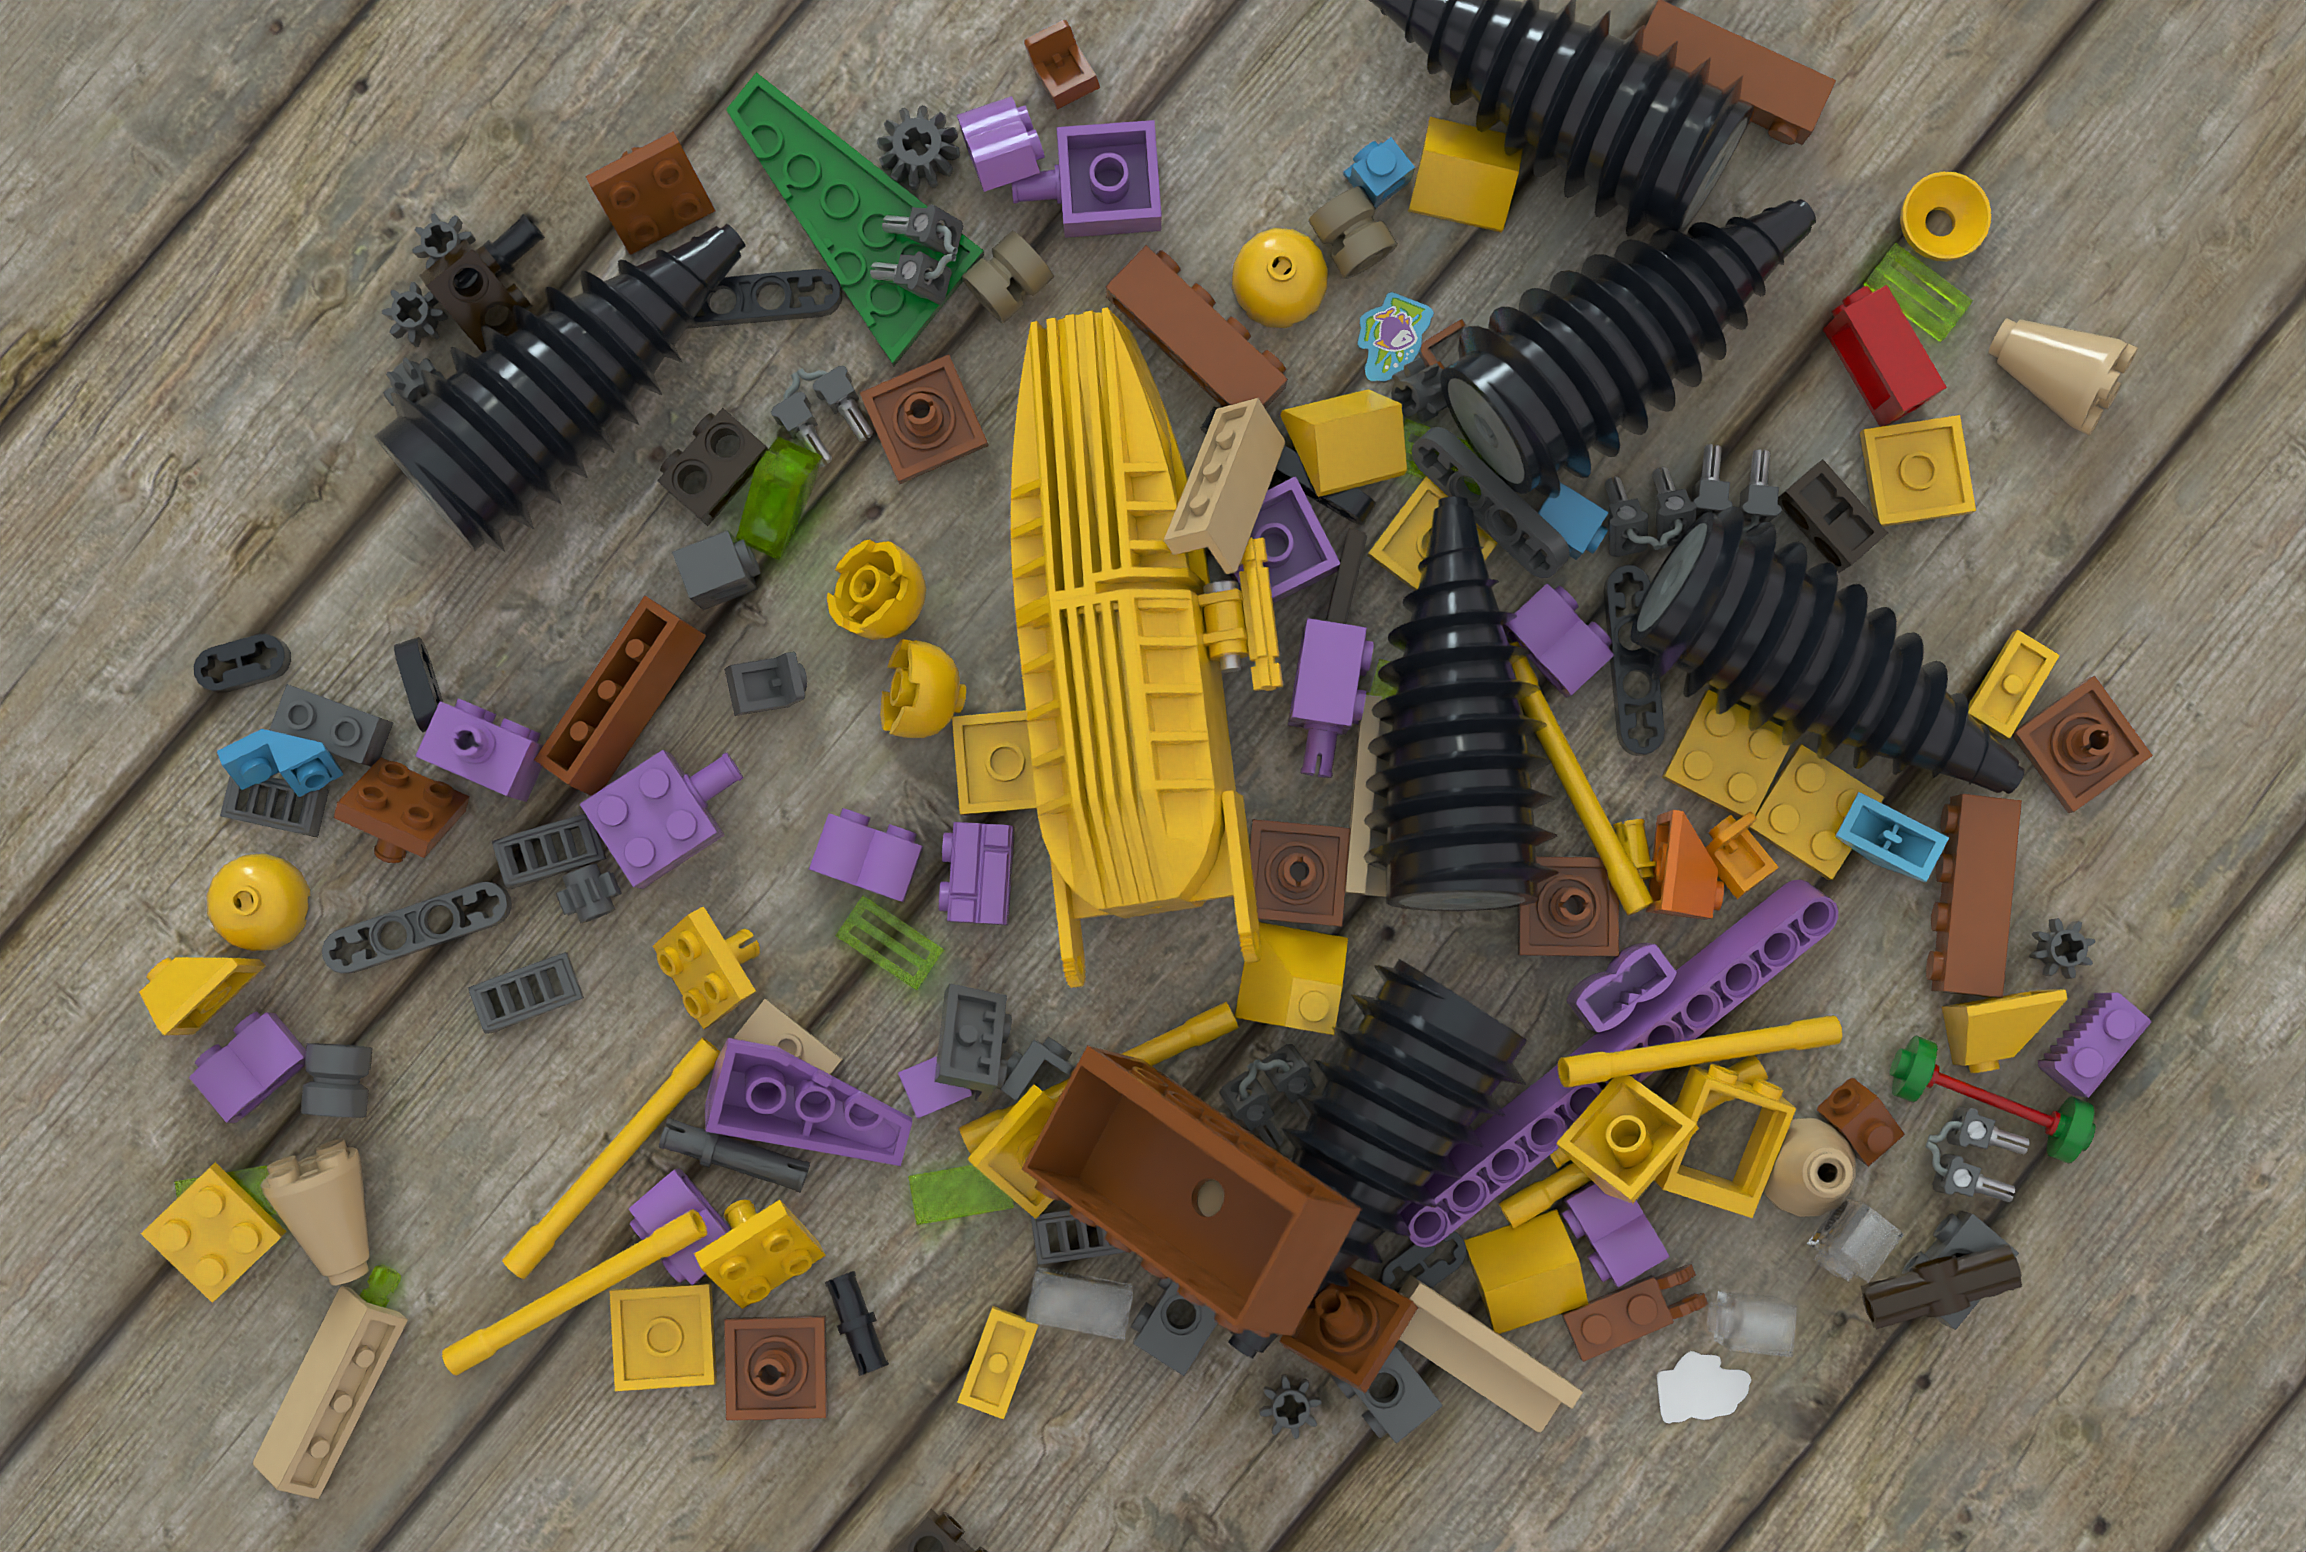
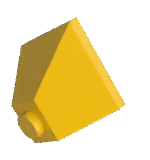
M1259 922L1261 960L1247 963L1244 960L1234 1017L1334 1035L1335 1031L1332 1027H1336L1348 938Z
M168 957L159 962L147 974L146 978L150 982L139 993L156 1027L164 1036L193 1035L262 971L266 965L260 959L175 957L171 960Z
M2066 989L2032 990L2004 995L2003 998H1987L1942 1006L1952 1064L1969 1065L1970 1073L2000 1069L1999 1060L2015 1057L2068 1000Z

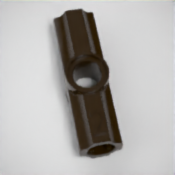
M2003 1244L1958 1258L1951 1255L1927 1260L1912 1267L1913 1271L1869 1282V1284L1862 1285L1861 1290L1863 1304L1872 1326L1875 1329H1880L1924 1315L1932 1318L1962 1311L1969 1308L1972 1301L1996 1296L2022 1287V1274L2010 1245Z

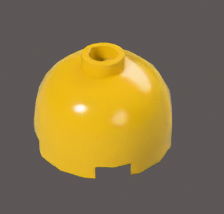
M1272 228L1256 234L1241 248L1233 264L1232 290L1235 293L1237 302L1246 311V315L1251 320L1266 327L1288 328L1293 326L1294 323L1305 320L1319 309L1327 291L1328 268L1321 250L1308 236L1294 229Z
M869 539L851 548L839 561L835 570L841 573L836 583L834 595L829 592L827 593L829 614L838 626L864 638L878 640L898 636L906 631L918 618L925 602V579L921 567L904 549L890 541L875 543Z
M901 639L894 648L887 668L896 669L891 682L890 692L882 691L880 716L882 729L890 731L889 734L897 737L926 738L938 734L951 721L954 712L960 713L966 700L965 684H960L959 671L954 661L940 647L923 641Z
M265 853L243 855L225 864L212 878L206 895L207 915L215 931L231 945L249 951L276 950L292 942L305 927L307 922L305 917L309 908L308 896H310V888L302 872L286 859Z

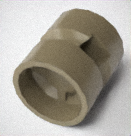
M1362 186L1351 188L1331 199L1309 218V223L1322 244H1332L1333 250L1330 257L1344 279L1354 277L1372 267L1389 255L1398 245L1385 222L1373 219L1376 208Z
M1013 230L992 248L993 258L991 260L981 258L961 277L978 301L1003 324L1024 305L1022 296L1025 294L1034 296L1054 278L1053 273L1038 253Z

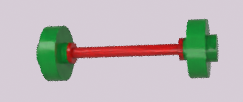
M1917 1035L1909 1041L1905 1049L1900 1048L1893 1059L1890 1076L1894 1077L1892 1094L1896 1097L1914 1103L1919 1099L1925 1087L1932 1088L1934 1084L2032 1121L2044 1126L2045 1133L2049 1135L2047 1140L2048 1156L2067 1164L2074 1162L2081 1151H2086L2093 1140L2096 1125L2093 1123L2094 1106L2091 1103L2070 1096L2065 1100L2058 1112L2053 1111L2051 1115L2042 1113L1940 1073L1939 1065L1935 1064L1938 1050L1937 1043Z

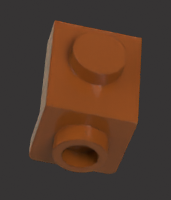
M1062 20L1025 39L1024 45L1034 72L1057 110L1100 88L1097 76L1078 47L1067 20Z
M1855 1078L1848 1079L1843 1085L1836 1088L1817 1107L1820 1115L1839 1131L1850 1144L1856 1157L1868 1167L1905 1135L1879 1097Z

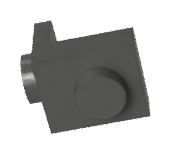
M794 651L784 653L777 658L733 664L725 668L734 716L788 708L805 699L804 692L807 688V676L803 665L798 663Z
M1047 1037L1043 1044L1034 1039L1024 1055L1016 1050L1007 1061L1006 1082L1000 1090L1017 1101L1044 1060H1047L1070 1076L1075 1068V1065L1068 1061L1072 1052L1050 1037Z

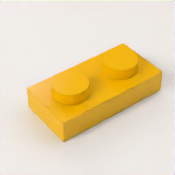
M2019 630L2012 632L1969 703L1968 713L1978 724L1986 725L1989 731L2004 740L2010 739L2060 655Z
M993 1306L957 1402L1004 1420L1039 1323Z

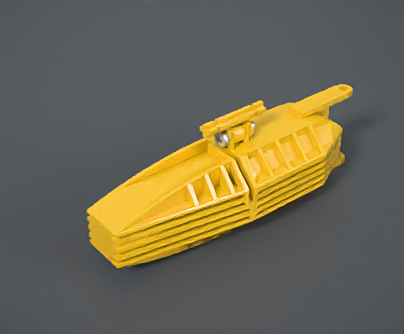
M1108 307L1102 308V312L1094 313L1091 310L1079 315H1065V318L1060 320L1056 318L1046 319V329L1037 321L1031 322L1021 374L1013 443L1011 560L1016 625L1037 814L1042 838L1051 861L1064 977H1066V982L1070 988L1083 987L1085 982L1086 966L1084 964L1085 956L1080 919L1105 915L1131 918L1199 908L1207 900L1234 897L1239 941L1244 960L1247 963L1258 962L1261 960L1262 952L1243 795L1236 792L1222 672L1228 673L1241 670L1240 659L1249 656L1250 661H1255L1256 665L1251 667L1254 691L1276 690L1278 687H1283L1280 663H1275V658L1279 657L1269 569L1268 567H1263V562H1267L1265 538H1249L1239 566L1244 568V571H1239L1241 591L1239 590L1238 583L1233 580H1221L1210 583L1205 547L1173 555L1164 542V538L1188 481V476L1162 398L1133 333Z

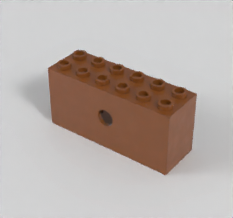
M1088 1045L1022 1167L1024 1172L1037 1180L1035 1188L1039 1192L1057 1201H1062L1063 1199L1072 1206L1069 1213L1073 1217L1093 1227L1098 1225L1107 1232L1104 1237L1107 1242L1128 1253L1133 1251L1142 1257L1143 1260L1140 1265L1151 1274L1162 1279H1168V1277L1179 1285L1177 1293L1199 1306L1206 1304L1216 1312L1214 1320L1218 1324L1234 1333L1242 1334L1243 1330L1247 1329L1266 1338L1271 1333L1290 1336L1294 1334L1361 1208L1144 1060ZM1209 1180H1216L1223 1188L1224 1202L1221 1209L1215 1215L1207 1217L1199 1210L1197 1196L1204 1183Z

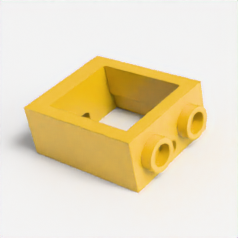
M1711 1064L1709 1070H1705L1691 1065L1674 1108L1696 1124L1710 1090L1761 1106L1762 1108L1733 1181L1681 1165L1690 1139L1654 1181L1663 1190L1753 1218L1796 1107L1782 1097L1784 1090L1775 1084L1755 1079L1754 1084L1750 1085L1738 1081L1739 1075L1725 1067Z

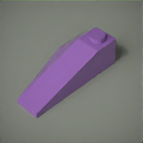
M727 1038L715 1062L705 1102L706 1132L901 1166L913 1123L912 1118L779 1047Z

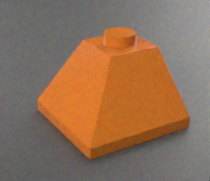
M1671 810L1657 815L1652 861L1656 862V868L1652 869L1654 878L1649 880L1648 889L1654 903L1646 908V912L1701 920L1713 919V911H1720L1724 896V882L1717 881V866L1683 811Z

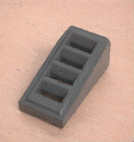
M229 777L220 814L221 817L318 838L329 790L321 788L305 794L299 821L294 823L291 822L297 794L286 780L269 777L262 783L252 785L244 812L236 810L241 789L232 777ZM263 785L269 787L263 815H258L255 813ZM280 789L286 790L287 793L281 818H273Z
M586 814L492 841L506 888L510 889L607 859L600 836ZM578 827L580 828L587 854L578 856L571 833L572 829ZM559 833L567 859L559 861L552 839L553 835ZM540 840L547 861L546 866L539 867L532 842ZM519 846L528 870L522 873L519 872L512 848Z
M567 952L468 987L485 1034L497 1032L584 998ZM553 968L556 970L564 992L563 995L558 997L555 996L547 974V970ZM534 975L545 1000L538 1004L528 981V978ZM516 983L525 1009L517 1011L508 985ZM495 990L505 1013V1016L500 1018L497 1017L489 993Z
M1071 1209L1041 1213L1037 1219L1030 1216L1038 1265L1125 1253V1251L1114 1247L1105 1240L1104 1237L1107 1232L1098 1225L1096 1227L1099 1244L1090 1245L1086 1224L1073 1217L1069 1213ZM1076 1220L1080 1245L1078 1248L1070 1249L1066 1221ZM1056 1222L1060 1251L1051 1252L1046 1224Z

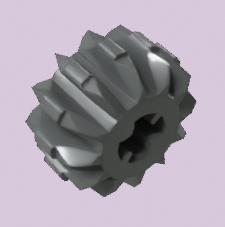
M919 106L916 118H910L909 111L906 108H902L899 110L902 123L899 125L895 121L887 119L884 127L891 136H882L877 139L878 148L886 152L879 158L880 164L883 169L893 168L891 178L897 183L902 182L909 175L911 190H918L920 179L927 177L929 186L935 188L938 186L935 173L938 171L945 176H951L953 174V167L947 160H954L960 157L959 147L951 144L958 138L956 128H944L946 116L942 112L935 114L928 120L929 116L926 106ZM920 140L921 144L926 148V153L918 156L916 151L912 149L911 144Z

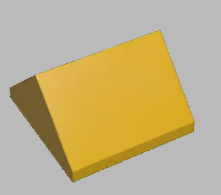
M1430 117L1408 212L1502 233L1520 170L1522 150L1511 156L1506 155L1504 151L1505 133L1492 130L1480 132L1474 126Z
M1367 389L1285 409L1280 414L1318 497L1400 477L1407 472L1402 404Z
M1627 1075L1614 1077L1556 1144L1606 1195L1633 1204L1699 1127L1695 1122L1636 1079Z
M1557 1209L1539 1214L1515 1229L1509 1224L1464 1239L1466 1252L1492 1330L1498 1334L1589 1304L1580 1261Z

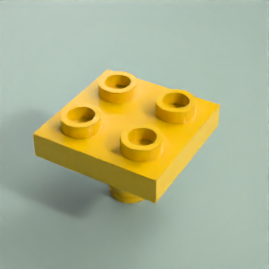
M704 906L684 917L652 946L657 953V961L660 968L667 976L673 979L683 995V1004L687 1012L699 1021L703 1030L721 1020L756 992L740 965L758 957L760 954L757 940L742 949L739 948L745 944V941L754 937L748 929H741L733 936L724 940Z
M743 1199L732 1203L724 1211V1218L732 1230L694 1254L700 1268L741 1309L751 1303L763 1300L771 1290L793 1276L805 1273L811 1268L812 1264L826 1256L819 1241L780 1199L759 1213H756L755 1206L750 1200Z

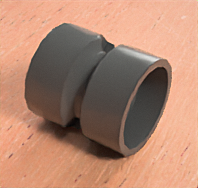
M307 1043L305 1066L306 1072L313 1076V1081L303 1085L300 1113L330 1117H366L369 1090L359 1083L360 1079L367 1076L369 1070H371L373 1048L341 1044Z

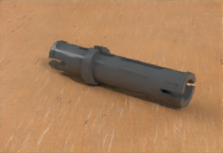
M669 1117L667 1119V1127L663 1129L659 1148L701 1160L700 1165L708 1168L714 1164L801 1193L811 1162L791 1158L722 1134L706 1132L705 1129L674 1120V1118Z

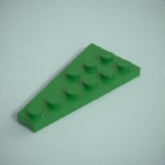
M756 72L727 107L726 111L894 367L963 282L961 277L985 255L984 250L964 234H961L956 260L949 261L946 264L952 273L945 301L940 305L894 284V281L872 278L870 270H875V268L871 267L874 262L898 264L900 254L915 256L917 252H922L938 262L945 256L941 252H934L905 236V234L887 233L882 228V223H887L883 221L887 215L910 217L912 207L927 208L928 206Z

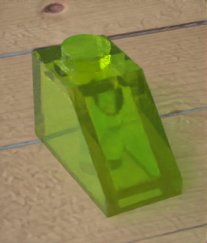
M778 436L755 467L736 540L741 541L744 539L747 546L780 560L812 493L822 456Z

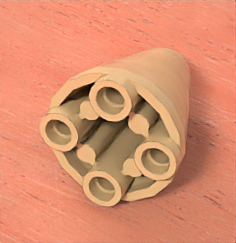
M2007 318L1995 335L1988 354L1997 357V364L2067 424L2090 436L2104 411L2099 406L2107 410L2111 406L2122 383L2118 382L2121 375L2118 371L2125 374L2138 351V347L2117 338L2021 319L2016 323Z
M1815 1118L1792 1119L1763 1192L1778 1209L1796 1216H1820L1836 1209L1850 1194L1856 1177L1854 1152L1848 1141L1833 1125ZM1823 1164L1829 1171L1823 1173L1819 1179L1818 1168Z
M344 1138L334 1139L319 1145L315 1149L317 1154L297 1161L296 1156H288L276 1160L267 1166L269 1176L260 1185L266 1199L323 1276H328L331 1285L351 1282L369 1271L366 1262L370 1257L361 1158L356 1148L347 1147Z

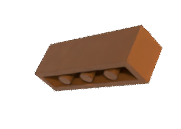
M1658 0L1644 29L1642 50L1658 56L1678 41L1675 66L1690 73L1711 57L1708 83L1723 90L1743 75L1740 99L1754 106V111L1748 124L1753 122L1768 129V134L1773 139L1784 144L1792 145L1796 142L1803 145L1813 132L1836 82L1833 78L1663 0Z
M1145 245L1105 287L1106 298L1221 407L1259 398L1266 409L1286 389L1288 379L1283 375L1286 367L1270 351L1265 350L1261 354L1248 342L1251 338L1250 333L1238 320L1232 316L1225 320L1212 307L1216 302L1203 287L1197 283L1190 287L1177 274L1181 269L1167 253L1159 250L1155 254Z
M644 596L534 760L568 785L590 796L602 790L683 672L706 635L649 597Z
M1959 794L1951 796L1950 804H1945L1942 809L1940 828L1941 832L1946 833L1949 839L1945 846V853H1941L1936 863V881L1942 882L1940 902L1934 903L1931 913L1932 931H1937L1935 951L1929 952L1926 963L1927 980H1932L1931 991L1987 998H2003L2022 800Z

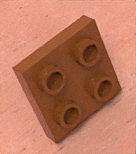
M674 131L643 147L631 148L632 153L630 154L625 151L620 159L586 176L590 187L629 255L716 211Z
M949 354L860 392L899 484L989 446Z
M2096 676L2086 679L2017 728L2012 734L2015 741L2067 813L2075 812L2153 756Z
M380 757L337 802L333 818L378 837L377 845L374 847L376 857L387 863H400L406 857V850L425 858L466 812L470 796L454 790L444 782L434 781L409 770L399 762L389 761Z
M1252 819L1249 848L1258 919L1342 927L1351 828Z
M1536 857L1538 864L1556 870L1559 874L1537 883V902L1518 907V955L1619 956V898L1608 879V873L1601 858Z
M1348 1267L1345 1273L1349 1279L1350 1286L1343 1287L1331 1284L1326 1290L1322 1291L1314 1299L1315 1308H1307L1292 1336L1282 1335L1279 1342L1291 1352L1366 1394L1418 1307L1407 1297Z
M826 1315L726 1318L724 1320L726 1421L826 1418L828 1416Z

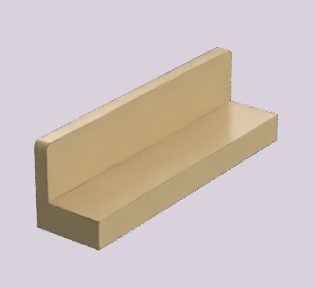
M1259 398L1216 409L1164 538V542L1173 555L1208 547L1226 574L1234 573L1238 570L1285 445L1283 436Z
M1366 695L1362 719L1359 720L1357 729L1345 893L1386 897V871L1373 867L1364 860L1365 853L1386 843V835L1369 828L1365 824L1364 819L1373 811L1387 806L1388 799L1370 791L1366 787V781L1376 773L1388 769L1389 762L1371 754L1368 746L1375 738L1391 732L1392 726L1380 721L1372 713V708L1382 700V696Z
M1411 1274L1398 1292L1412 1300L1418 1307L1399 1340L1536 1432L1544 1430L1561 1402L1573 1409L1583 1394L1580 1389Z
M344 1286L339 1288L253 1461L255 1468L277 1490L314 1499L320 1498L408 1321L400 1312L367 1303L351 1288Z

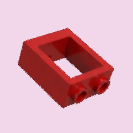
M1887 285L1873 293L1869 286H1865L1843 299V304L1831 311L1834 319L1823 330L1880 427L1888 426L1919 409L1947 388Z

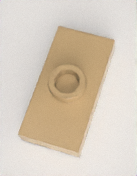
M768 999L763 1000L734 1037L737 1040L779 1047L830 1075L843 1061L841 1057Z

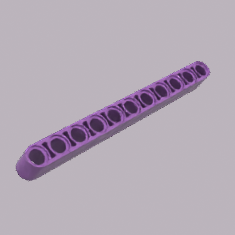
M1798 879L1784 884L1677 969L1674 980L1665 991L1650 1000L1637 1002L1631 1014L1622 1023L1612 1029L1598 1032L1569 1056L1600 1051L1610 1053L1696 1039L1826 936L1835 927L1838 920L1836 903L1807 881ZM1556 1065L1503 1107L1502 1111L1505 1116L1493 1115L1474 1131L1483 1147L1460 1143L1454 1147L1448 1156L1461 1177L1434 1174L1425 1184L1437 1207L1411 1203L1400 1213L1410 1230L1411 1236L1409 1239L1421 1247L1434 1246L1445 1239L1557 1150L1559 1147L1556 1142L1613 1078L1605 1082L1565 1088L1560 1082L1558 1065ZM1655 1071L1630 1076L1641 1083Z

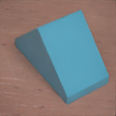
M1860 792L1857 793L1835 836L1871 863L1922 882H1927L1949 837Z

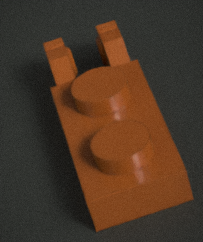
M1692 1264L1676 1268L1657 1277L1650 1275L1589 1301V1304L1561 1313L1580 1360L1584 1362L1673 1324V1319L1686 1316L1708 1305L1704 1293H1695L1667 1306L1660 1291L1684 1284L1696 1276Z

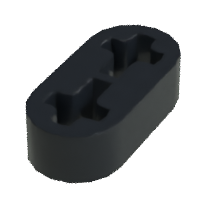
M257 634L202 651L196 658L193 666L194 676L197 682L205 689L218 693L231 692L282 676L289 669L291 652L287 644L281 639L268 634ZM263 645L268 649L277 651V657L270 660L271 668L269 669L259 663L248 665L247 659L258 657L262 654L261 646ZM217 658L220 662L226 664L237 662L238 668L223 673L224 681L222 682L217 678L208 676V670L215 668L214 660Z
M417 637L395 644L394 652L414 719L422 732H426L439 702H443L428 651L422 639Z
M1453 1231L1443 1241L1448 1242L1451 1239L1455 1241L1456 1245L1451 1249L1454 1258L1449 1262L1438 1258L1428 1266L1424 1259L1434 1253L1436 1250L1435 1246L1421 1247L1414 1243L1410 1244L1383 1266L1380 1274L1381 1284L1392 1289L1390 1284L1396 1279L1392 1273L1395 1268L1400 1266L1404 1271H1409L1417 1264H1420L1423 1269L1414 1277L1428 1287L1433 1288L1464 1263L1466 1244L1463 1238L1456 1231ZM1399 1287L1394 1291L1398 1293L1402 1287Z

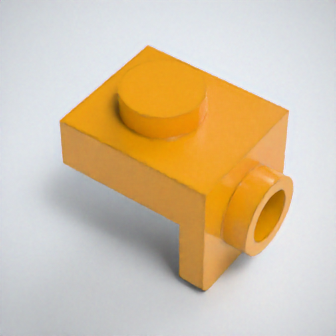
M1751 811L1738 821L1732 815L1726 817L1708 833L1713 840L1706 846V850L1718 868V877L1736 899L1742 897L1779 868L1748 830L1757 820Z

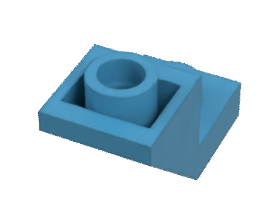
M260 729L217 751L222 766L241 790L254 784L262 783L270 776L280 772L297 796L301 797L311 791L323 788L327 783L344 775L341 767L323 743L265 729Z

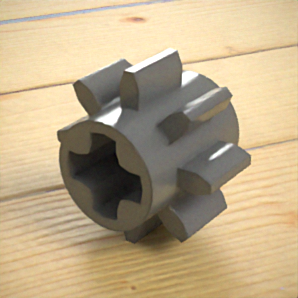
M434 213L431 215L432 223L428 224L424 229L421 227L414 229L421 237V245L416 246L412 251L418 258L429 257L426 262V269H428L463 240L466 239L469 244H472L476 241V238L471 232L459 233L463 222L458 216L454 215L449 223L441 221ZM448 237L451 241L446 243L447 251L440 253L437 249L442 247L441 239Z
M411 282L407 292L400 294L392 290L391 295L394 298L392 306L382 310V314L386 318L397 322L391 327L389 332L396 339L403 337L408 332L409 341L415 347H419L423 337L430 335L438 339L439 334L436 331L438 322L447 320L448 315L444 311L434 308L439 302L435 296L428 292L423 297L421 288L415 282ZM414 307L422 315L421 319L417 322L412 320L408 314Z
M404 358L403 363L396 366L392 372L386 373L392 388L387 389L383 394L391 406H394L391 396L392 392L416 403L427 395L420 370L424 369L443 379L445 377L440 371L436 372L437 369L428 358L423 359L420 364Z
M1418 358L1404 365L1403 370L1392 375V379L1396 382L1391 391L1392 400L1402 404L1404 417L1417 413L1419 421L1424 423L1438 416L1439 411L1448 407L1440 381L1443 369L1437 363L1425 368L1422 358Z
M592 864L563 876L562 878L567 889L557 892L556 896L564 915L567 914L569 916L576 913L580 923H585L613 912L615 907L611 898L622 893L613 872L610 873L609 871L601 874L598 865Z
M2059 918L2049 919V932L2037 931L2032 933L2038 944L2037 951L2029 954V957L2040 959L2046 964L2043 968V975L2052 976L2061 967V972L2065 979L2076 978L2074 966H2092L2093 962L2087 957L2088 946L2093 945L2095 939H2085L2079 933L2082 922L2073 921L2064 930ZM2062 942H2068L2070 950L2064 952L2063 956H2057L2055 947L2062 944Z
M1283 1374L1281 1377L1282 1386L1276 1391L1267 1386L1263 1388L1266 1396L1271 1399V1405L1263 1406L1259 1411L1261 1416H1274L1275 1421L1271 1428L1274 1435L1279 1433L1282 1427L1291 1429L1295 1439H1299L1298 1427L1302 1426L1305 1422L1310 1426H1317V1421L1310 1414V1408L1317 1407L1322 1403L1320 1397H1306L1305 1392L1309 1387V1381L1306 1378L1297 1387L1290 1385L1286 1374ZM1293 1395L1296 1402H1304V1406L1296 1408V1417L1287 1418L1285 1411H1277V1407L1284 1405V1396Z

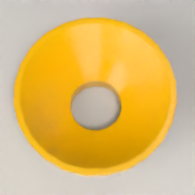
M1946 171L1930 174L1918 181L1904 199L1900 212L1902 233L1907 243L1925 258L1946 262L1960 259L1972 253L1988 234L1991 225L1989 200L1984 190L1965 175ZM1941 210L1950 216L1952 229L1948 235L1936 236L1927 229L1925 221L1929 212Z

